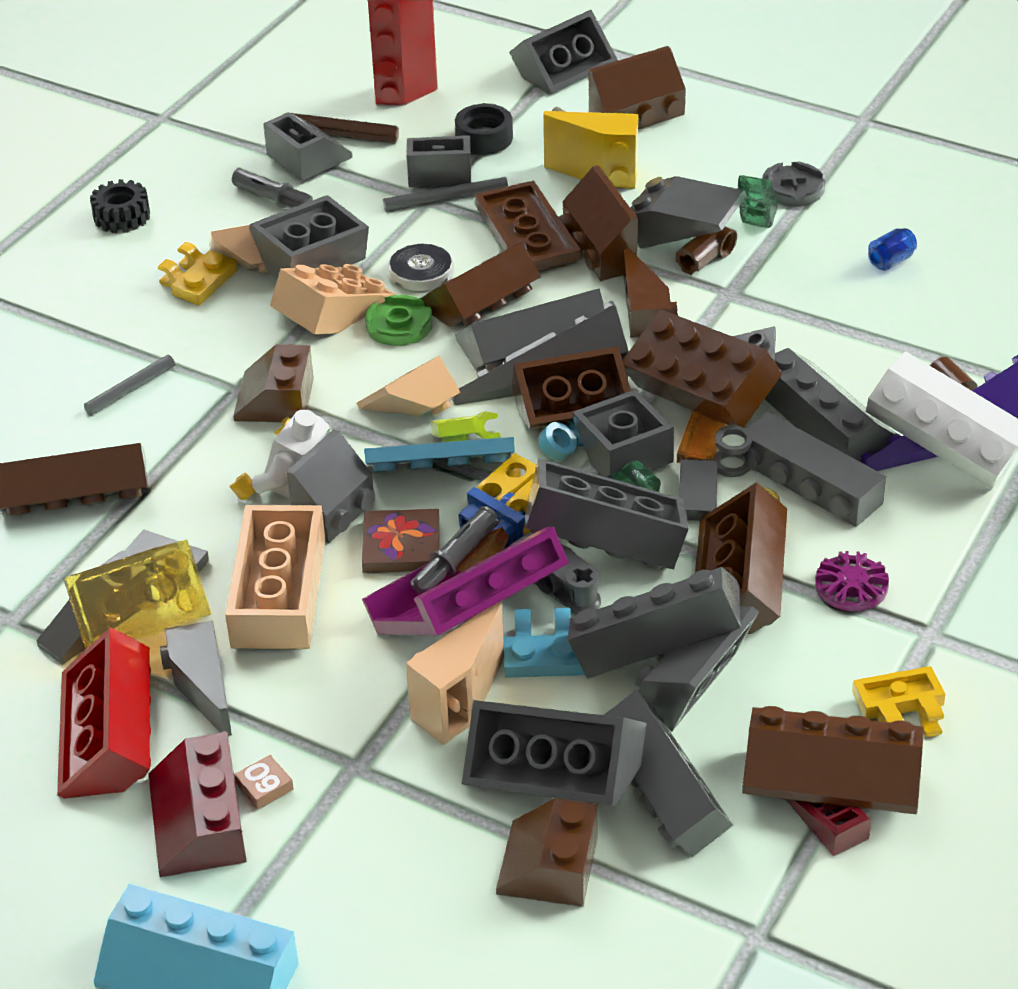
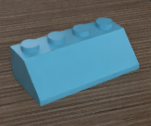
M129 883L107 919L93 982L94 986L100 989H286L299 965L294 931Z

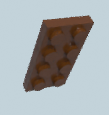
M534 180L474 194L476 208L503 251L522 242L538 271L581 261V249Z

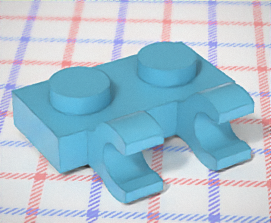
M554 608L555 635L531 636V609H515V636L503 637L505 678L585 675L568 641L571 618L570 608Z

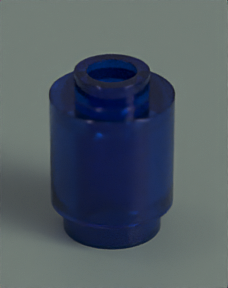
M894 228L869 243L868 258L873 266L882 271H887L913 255L917 249V239L908 228Z

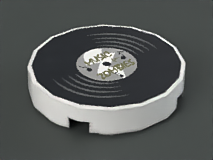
M431 243L406 245L397 249L388 261V273L391 281L394 284L396 282L402 284V288L409 291L424 292L434 290L441 286V282L446 279L448 282L454 272V260L451 253L444 247Z

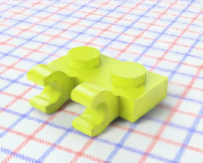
M483 411L474 416L430 421L432 435L442 438V442L467 441L466 434L475 433L483 439L500 438V432H487L485 430L486 421L498 418V414Z

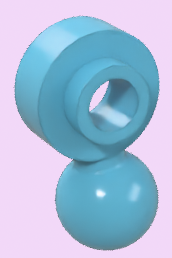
M574 421L570 422L568 426L560 422H552L541 431L538 437L539 446L543 453L556 461L566 459L575 451L577 446H584Z

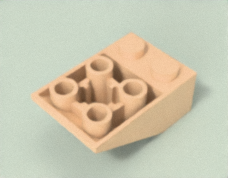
M321 264L319 268L296 265L295 268L280 269L270 306L313 334L339 333L364 318L365 312L371 304L376 301L377 304L385 302V297L396 294L386 289L382 281L368 278L362 274L361 268L351 264H344L343 267Z
M501 601L474 615L454 630L448 631L437 642L424 651L416 653L411 660L406 662L410 719L442 745L447 744L470 727L473 700L485 701L504 660Z

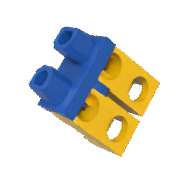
M514 453L485 478L477 488L473 487L467 492L468 505L458 514L459 527L464 526L482 506H487L498 516L496 519L499 520V525L491 532L500 551L529 533L531 530L525 528V512L536 464ZM521 469L526 471L523 476H521Z

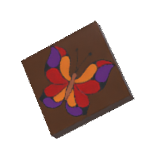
M439 509L364 511L363 573L411 572L429 563L430 554L435 550H440Z

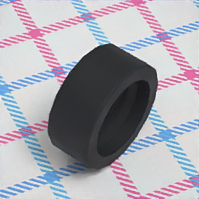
M480 103L465 107L457 113L454 120L455 136H470V151L472 154L486 155L505 150L512 143L513 118L506 108L496 104ZM483 127L493 128L489 130H475L476 128Z

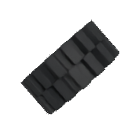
M118 179V183H113V180L107 182L108 186L101 184L98 186L99 190L94 189L92 191L90 204L95 225L98 228L101 227L103 231L107 232L111 228V233H117L118 229H122V233L128 232L130 227L136 230L138 229V224L143 226L146 224V220L150 218L151 212L147 189L142 187V184L139 182L135 184L134 180H128L127 183H124V179Z

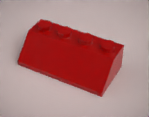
M367 0L375 105H407L438 90L434 1Z
M111 627L62 671L57 796L63 799L125 792L137 780L143 779L151 767L150 647Z

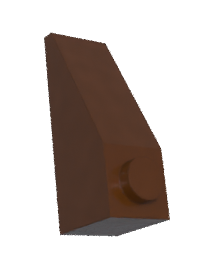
M623 249V279L630 338L640 337L660 309L678 315L677 301L671 302L669 287L631 249Z

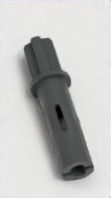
M237 168L231 177V182L236 187L273 200L280 207L288 206L293 208L313 200L310 194L294 189L290 183L284 182L281 184L242 168Z
M482 506L439 551L435 550L430 554V562L411 581L412 589L421 595L434 588L445 576H453L457 571L456 567L499 525V520L496 519L498 517L491 508Z

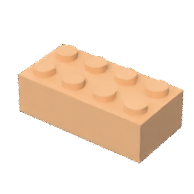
M245 505L225 613L230 648L310 649L325 545L322 506Z

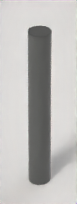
M169 354L165 355L84 403L85 411L92 416L175 366L173 357Z

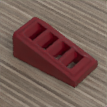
M785 799L833 856L868 840L870 837L871 819L859 807L825 804L815 808L814 805L818 804L816 802ZM831 811L835 812L834 814L828 817L825 816V814ZM841 820L844 822L838 826L835 824Z

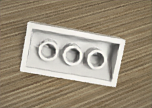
M906 351L887 369L868 397L866 413L991 489L994 488L1018 451V419Z

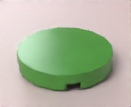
M391 295L385 297V302L377 304L376 301L371 304L365 312L366 331L372 339L390 346L412 344L426 337L431 331L432 310L430 307L424 306V301L417 297Z

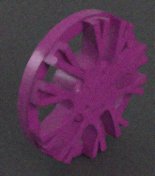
M840 551L838 556L831 559L825 557L820 562V567L817 568L815 576V588L818 595L835 608L846 611H864L876 607L886 598L889 588V574L885 572L886 567L882 565L881 561L876 563L868 559L867 553L860 554L859 551H856V555H849V551H845V553ZM822 581H829L833 583L823 586ZM872 584L882 585V589L875 587ZM846 597H858L859 602H848L845 599Z

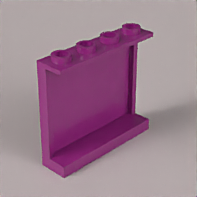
M545 527L501 552L492 532H490L456 567L457 571L453 576H445L434 588L419 595L412 589L410 583L427 564L361 599L377 634L438 636L569 564V561L554 527Z

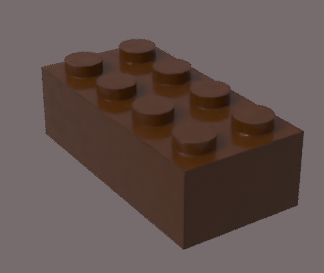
M662 309L657 312L622 360L626 373L637 388L726 425L741 426L743 428L782 375V372L765 348Z

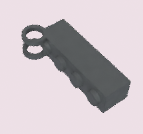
M769 412L764 413L747 428L735 425L725 426L719 429L715 435V446L719 451L715 454L714 461H718L717 472L723 476L740 477L752 468L855 527L883 505L887 476ZM727 435H739L745 439V442L739 446H730L722 442L721 439ZM726 457H737L743 460L744 464L738 468H728L723 466L720 461Z

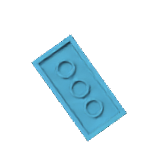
M514 437L364 448L366 466L373 465L374 472L396 471V464L410 463L411 469L433 468V461L447 460V466L469 465L470 458L483 457L484 464L500 463L507 460V455L515 452Z

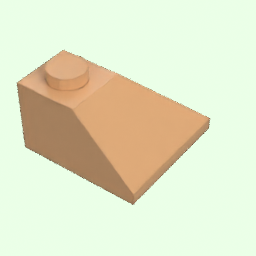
M250 225L210 231V250L237 260V264L249 270L257 269L258 273H267L249 230Z
M439 355L356 402L359 409L420 416L431 410L435 416L451 407L452 404L449 399L461 392Z

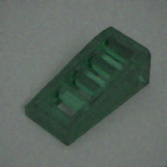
M739 175L737 180L738 189L744 190L747 195L739 206L741 221L745 224L771 228L778 209L771 181Z

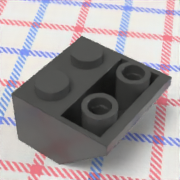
M289 112L263 123L267 155L302 181L353 158L350 150L316 126Z
M470 136L407 138L408 187L430 188L434 186H455L471 183Z

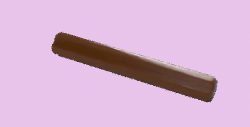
M291 113L316 126L328 136L394 144L399 139V127L397 125Z

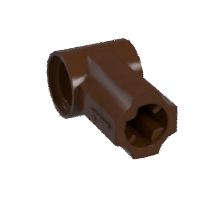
M725 226L722 231L693 237L676 252L675 262L679 264L684 273L692 275L695 272H699L717 255L726 258L731 254L736 245L738 237L736 230Z

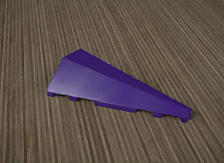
M1018 355L1011 358L1013 365L999 374L993 371L984 376L985 383L972 390V392L1018 419ZM895 433L888 438L890 443L888 446L874 455H870L867 452L861 455V463L876 471H881L939 456L907 438L905 435L901 436Z

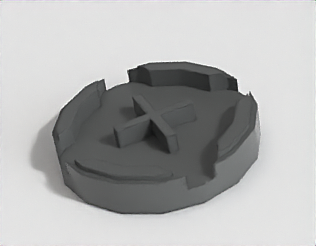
M795 161L791 162V165L783 166V162L770 166L762 174V192L766 198L784 206L809 205L819 200L824 194L825 179H823L822 172L808 163Z

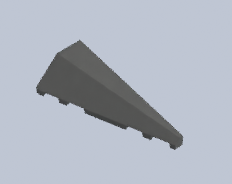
M609 301L603 304L604 310L589 318L583 315L575 319L576 325L556 335L554 332H551L505 357L506 363L490 372L486 369L479 371L477 379L458 388L461 393L451 398L454 405L514 396L512 377L515 363L615 346L619 347L623 360L629 350L615 303Z

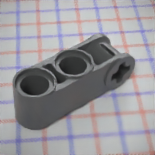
M530 531L529 533L525 534L524 536H522V537L519 538L518 540H516V541H514L513 543H511L510 545H508L506 548H508V547L514 545L515 543H517V542H519V541H521V540L527 538L528 536L532 535L533 533ZM562 545L569 564L533 584L566 608H570L571 613L575 615L586 609H599L601 606V597L597 592V586L601 580L599 570L576 555L571 548Z

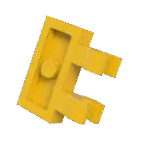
M184 242L177 248V252L185 255L178 262L179 266L170 259H165L157 266L158 270L166 273L159 279L161 285L171 287L173 296L198 306L238 271L237 260L212 250L203 255L190 242ZM180 267L183 268V269H186L187 271H186V272H183V271L180 269Z
M931 666L853 680L852 693L864 717L868 719L877 718L880 722L891 723L899 720L904 721L901 713L917 711L920 726H923L925 737L942 734L938 720L944 719L941 706L945 705L946 693Z

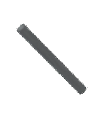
M505 176L383 198V206L385 211L466 197L507 187L508 181Z

